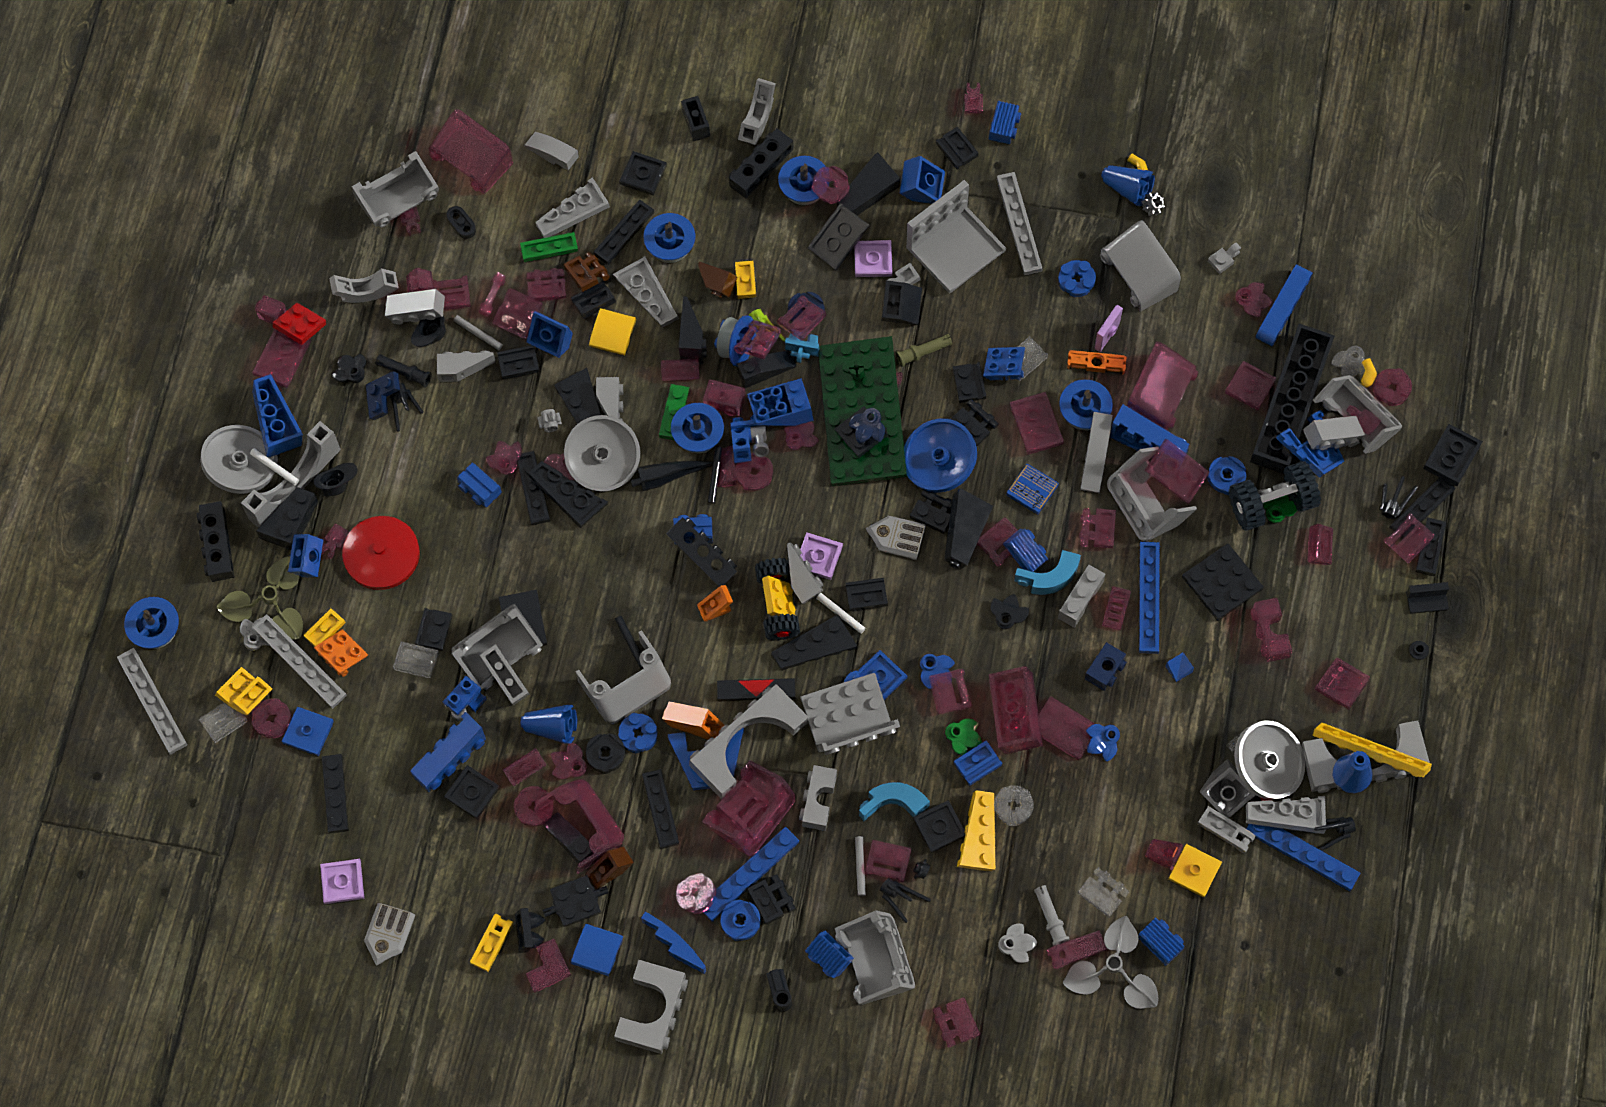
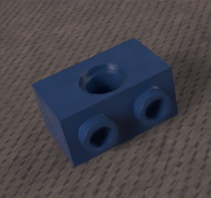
M1106 642L1086 672L1085 680L1103 691L1108 686L1112 687L1117 679L1115 674L1117 671L1121 672L1127 663L1125 661L1126 654ZM1109 665L1112 670L1106 671L1102 666Z

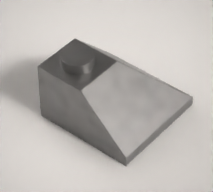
M1228 759L1212 772L1200 790V793L1218 812L1227 818L1231 817L1255 796L1244 785L1236 767Z

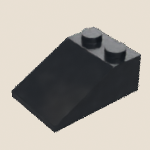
M683 296L679 338L680 363L703 364V358H707V339H703V331L688 298Z

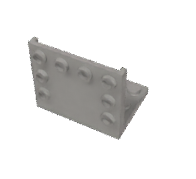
M965 180L907 223L906 248L949 294L1006 251V247L967 207L969 184Z
M875 673L800 697L805 713L809 717L808 723L818 753L831 754L840 751V746L847 745V748L859 745L858 740L865 738L866 742L877 739V734H880L881 737L895 733V728L900 727L898 719L890 720Z

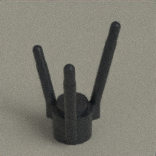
M399 383L400 390L390 396L393 404L396 430L398 432L400 431L397 402L403 403L406 411H409L407 404L409 397L416 409L421 414L423 413L420 405L403 383Z
M1404 476L1401 477L1393 499H1389L1388 502H1386L1387 484L1385 483L1383 486L1382 503L1379 510L1382 511L1381 514L1386 518L1396 519V516L1399 517L1401 511L1418 488L1414 486L1399 507L1397 498L1405 479Z
M1352 817L1326 819V823L1334 824L1314 828L1315 831L1336 828L1338 834L1342 833L1341 836L1318 848L1321 851L1343 839L1350 838V833L1356 831L1355 822Z
M888 878L880 888V891L884 893L882 898L907 923L908 920L892 901L891 897L896 898L899 894L911 902L912 898L902 892V889L927 902H930L931 899L900 884L896 880L893 881Z

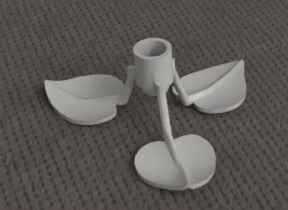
M1127 916L1121 917L1110 925L1104 936V943L1107 949L1116 950L1114 955H1110L1107 958L1106 965L1096 972V968L1091 962L1079 961L1070 968L1063 984L1072 992L1087 995L1098 990L1100 980L1097 976L1101 975L1104 971L1108 970L1111 973L1120 972L1130 984L1124 990L1126 1002L1138 1009L1154 1008L1158 1004V991L1154 982L1148 976L1142 974L1135 976L1133 981H1131L1122 969V959L1118 955L1120 951L1129 953L1136 948L1138 934Z

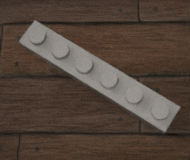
M1015 172L998 175L997 183L1024 275L1042 272V265Z
M267 614L252 627L332 709L347 696Z
M135 648L117 656L169 754L171 755L186 747L187 743Z

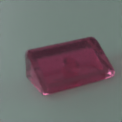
M733 446L725 447L722 450L718 487L737 485Z
M1316 524L1309 528V563L1332 564L1333 528L1321 524Z

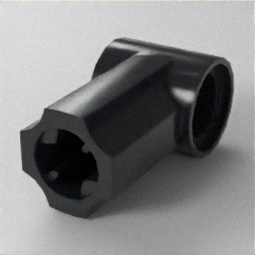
M772 970L766 973L774 1006L778 1011L786 1012L792 1006V999L784 970ZM780 997H786L788 999V1001L785 1004H779L777 1002V1000Z

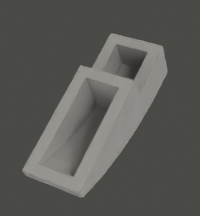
M534 132L524 145V147L554 165L556 163L566 170H569L579 157L578 150L558 139L538 132Z

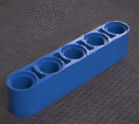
M1297 264L1295 265L1259 328L1256 339L1270 346L1274 345L1309 283L1313 272Z

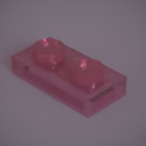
M661 360L662 381L699 379V360Z

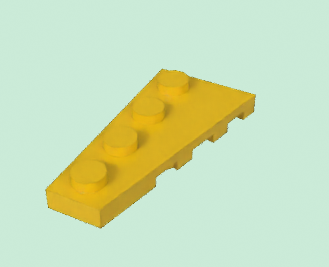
M976 790L972 794L968 813V825L965 826L964 833L966 834L964 843L961 844V856L957 867L994 871L996 870L994 793Z

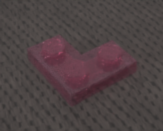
M555 939L536 947L544 965L526 973L534 993L571 976Z

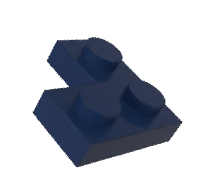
M392 371L366 384L369 419L376 420L388 414L386 397L400 390L398 373Z

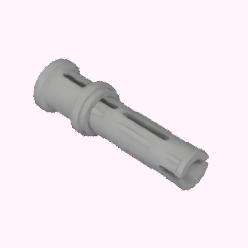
M1045 885L1041 886L1042 889L1038 887L1034 891L1047 920L1046 929L1051 933L1053 938L1052 944L1054 947L1064 945L1070 941L1069 936H1066L1063 929L1064 923L1061 919H1058L1047 887Z

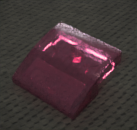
M510 288L506 293L502 306H499L493 324L526 339L529 334L533 313L535 311L540 313L543 303Z

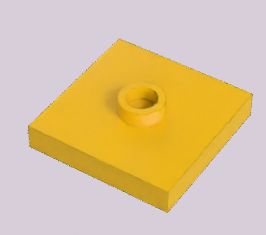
M1186 844L1168 880L1205 897L1222 861Z

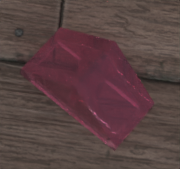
M1153 839L1145 857L1173 870L1183 845Z

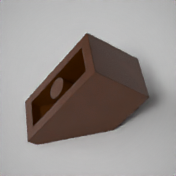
M699 261L698 266L706 288L712 291L711 294L722 298V295L730 297L738 277L728 271Z
M623 846L607 851L586 874L594 887L598 889L623 874L634 862Z

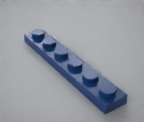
M1140 542L1139 653L1159 654L1160 542Z
M1249 824L1246 828L1256 836V839L1348 891L1352 890L1361 874L1282 828Z
M784 827L707 897L698 908L713 922L723 913V909L727 904L737 900L747 891V888L757 882L799 843V840L787 827Z

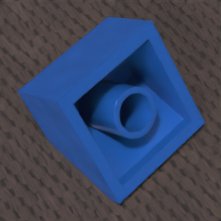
M922 156L904 161L900 194L911 201L933 204L942 197L945 171Z
M535 311L527 343L560 358L569 349L573 333L568 326Z

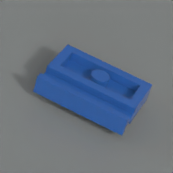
M986 740L954 760V765L964 779H966L968 785L971 786L1002 766V762Z

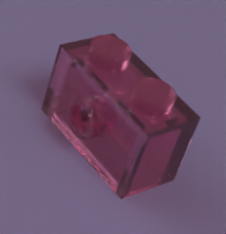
M709 379L703 403L712 406L716 410L723 411L727 415L740 416L746 398V389Z

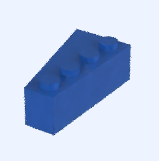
M272 375L255 379L253 381L252 393L266 457L269 458L300 447L303 434Z
M1122 404L1112 423L1110 438L1137 451L1139 449L1159 447L1160 450L1152 458L1177 470L1188 452L1189 443L1184 439L1175 436Z
M467 712L461 716L463 720L459 725H452L446 739H439L433 748L434 751L432 753L427 752L410 771L412 776L428 792L432 789H437L446 776L449 777L455 772V767L460 763L466 762L470 754L475 749H480L485 743L484 740L486 738L482 727Z

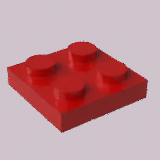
M299 303L293 305L273 322L274 329L301 345L326 325L324 318Z

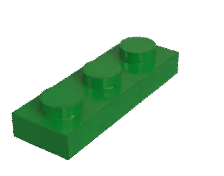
M574 232L520 243L524 262L578 252Z
M671 384L659 438L674 440L671 433V422L676 412L687 404L689 387Z

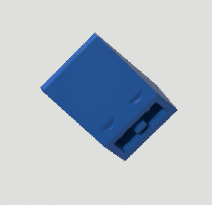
M802 378L747 394L756 425L796 426L814 421Z

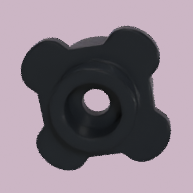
M926 859L916 863L913 869L915 873L914 879L917 877L924 879L930 868V865L926 863Z

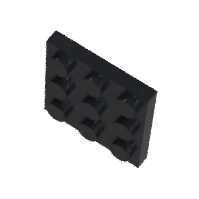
M1226 544L1182 575L1185 582L1217 621L1264 588L1229 544Z

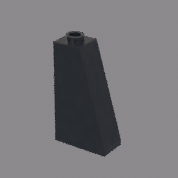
M877 152L839 197L837 207L841 203L858 216L899 188L900 177Z
M961 488L955 491L952 496L944 559L955 569H962L968 565L993 508V505Z

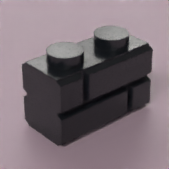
M695 96L682 100V112L692 140L697 141L709 137L710 127L699 97Z

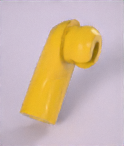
M1134 154L1129 156L1127 161L1136 166L1137 169L1148 170L1144 160Z
M1370 358L1362 361L1365 372L1362 376L1361 384L1366 388L1373 384L1377 376Z

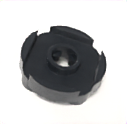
M609 733L594 736L588 742L586 748L589 765L594 770L604 774L618 769L626 755L621 739ZM602 749H604V750H608V749H609V750H610V752H609L610 755H609L608 757H607V756L602 757V752H601V750H602Z

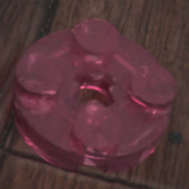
M836 166L822 167L813 178L812 190L821 200L834 204L842 200L849 191L847 174ZM833 181L835 188H830L827 182Z
M1400 368L1386 369L1376 376L1373 391L1379 401L1388 403L1387 405L1397 406L1403 404L1410 396L1412 383L1404 370ZM1390 384H1394L1397 386L1396 391H1393L1392 388H1388Z
M751 453L752 461L740 462L736 465V479L745 490H761L772 481L773 465L767 457L760 458ZM752 468H755V470L760 471L757 473V475L749 473L752 471Z
M277 698L267 699L260 702L252 710V725L258 734L268 738H277L286 733L292 716L285 703ZM271 714L277 716L274 718L275 722L273 723L266 721Z
M530 786L524 788L514 801L515 814L524 825L539 826L552 817L554 810L553 799L541 787ZM532 802L539 805L535 811L528 808V806L532 805Z
M702 873L691 875L676 886L678 904L684 911L693 912V914H699L709 909L713 904L714 895L716 897L714 883ZM700 890L698 897L692 896L695 891Z

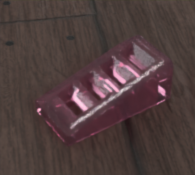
M1112 586L1102 626L1121 631L1131 594L1130 590ZM1112 602L1122 604L1123 607L1113 605ZM1110 610L1121 612V615L1112 613ZM1108 617L1119 619V623L1108 620Z

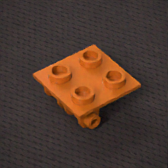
M343 629L314 647L318 652V656H321L326 664H330L329 666L334 668L337 674L342 677L348 674V668L368 656Z

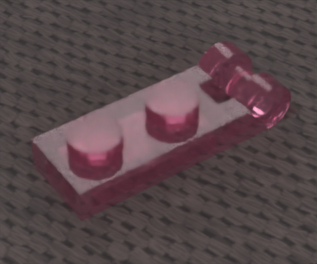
M1096 931L1051 947L1046 951L1053 960V968L1059 969L1070 963L1104 952L1107 948L1100 931ZM1064 951L1066 957L1060 959L1058 953Z

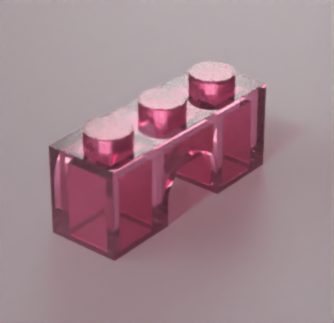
M1273 598L1255 602L1250 612L1252 620L1256 621L1257 638H1261L1262 656H1266L1267 662L1290 658L1293 651L1288 634L1277 635L1271 631L1269 626L1281 620L1282 613L1278 599Z

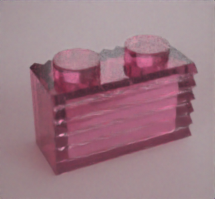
M535 748L504 768L503 771L511 784L516 786L523 779L526 780V777L529 778V775L542 769L543 766L546 767V763Z

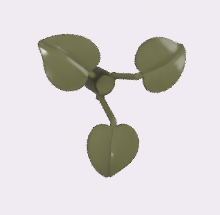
M290 556L278 560L268 569L266 576L268 583L271 585L265 586L262 589V595H259L252 604H250V597L247 593L233 591L217 605V610L220 614L230 621L242 622L244 619L251 617V607H254L260 600H263L266 604H273L279 614L274 616L272 620L292 640L300 639L303 632L301 615L293 608H286L281 612L276 602L278 598L277 589L279 587L283 590H290L299 581L298 575L288 572Z

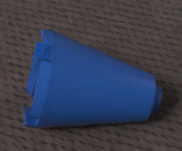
M1112 165L1104 168L1101 175L1105 184L1136 206L1143 205L1141 201L1144 200L1146 194L1152 192L1155 181L1152 171Z
M563 705L526 712L521 717V727L525 732L564 744H571L575 738L572 736V732L577 729L576 710L572 709L573 705Z
M1356 751L1339 758L1333 767L1332 773L1335 784L1347 793H1358L1365 790L1370 785L1373 776L1368 755L1362 751Z

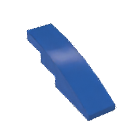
M645 911L641 918L642 923L656 930V940L670 946L668 950L669 956L705 974L706 966L695 951L675 931Z

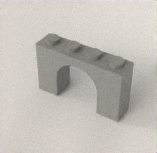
M638 960L633 982L659 991L666 1000V1008L658 1020L648 1024L620 1017L614 1038L615 1041L662 1054L663 1049L667 1050L670 1038L667 1036L669 1030L674 1029L676 1018L673 1017L675 1011L680 1010L682 1003L680 995L682 991L685 992L688 980H686V975L683 972Z

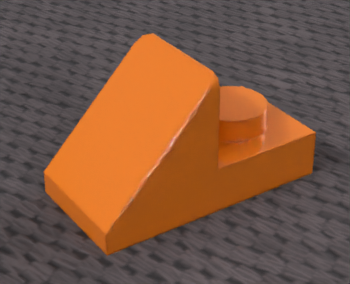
M721 585L699 602L697 606L703 620L709 621L731 611L729 605L733 603L727 586Z

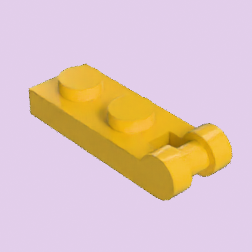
M495 914L470 960V964L489 972L514 922L509 919L506 921L500 915ZM497 926L503 928L501 932L495 930Z

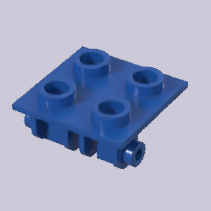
M1025 347L988 348L983 377L990 381L1003 380L1004 376L1006 380H1009V376L1011 379L1017 380L1023 378L1024 372L1021 369Z

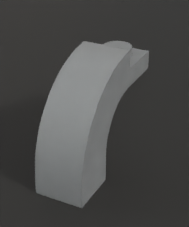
M760 78L757 79L752 103L746 118L741 123L738 140L754 145L758 142L770 115L776 83Z
M382 268L373 275L361 279H349L337 275L329 278L332 294L340 296L343 302L359 303L376 300L393 293L399 288L396 272Z

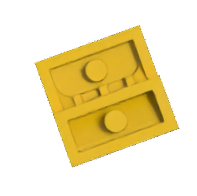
M600 308L589 346L625 356L636 318Z
M241 667L216 692L215 696L231 708L247 716L272 691V688L260 677L255 679Z

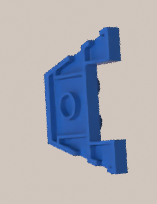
M1319 410L1307 418L1309 423L1314 420H1322L1324 414ZM1290 428L1276 437L1299 460L1308 463L1312 471L1319 478L1344 462L1339 448L1330 447L1326 450H1312L1309 442L1306 441L1301 444Z
M744 728L731 738L725 752L726 763L733 777ZM685 732L668 734V740L692 789L710 788L689 766L690 756L695 751H687Z

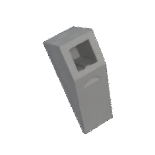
M463 351L461 353L443 352L442 354H437V377L439 382H458L494 364V353L489 351H481L480 353Z
M596 377L597 402L604 415L623 421V418H620V412H623V401H620V395H623V384H620L619 377Z
M788 543L791 587L801 603L805 604L823 592L821 587L824 585L818 576L814 577L811 570L813 568L807 560L804 561L800 556L802 551L798 545Z

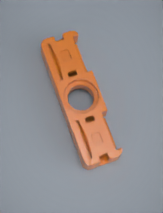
M1070 350L1067 368H1087L1086 371L1105 373V370L1110 372H1122L1123 375L1126 369L1127 358L1124 355ZM1097 358L1101 360L1102 364L1094 366L1091 361Z

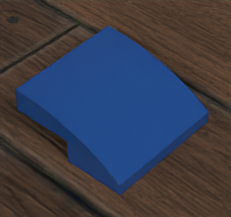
M585 924L575 948L571 964L609 976L623 941V936Z

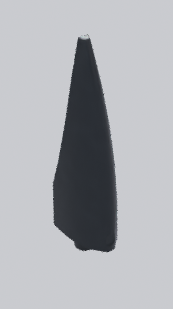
M675 461L637 467L639 478L631 480L632 487L641 485L643 491L658 488L685 475L711 467L713 462Z

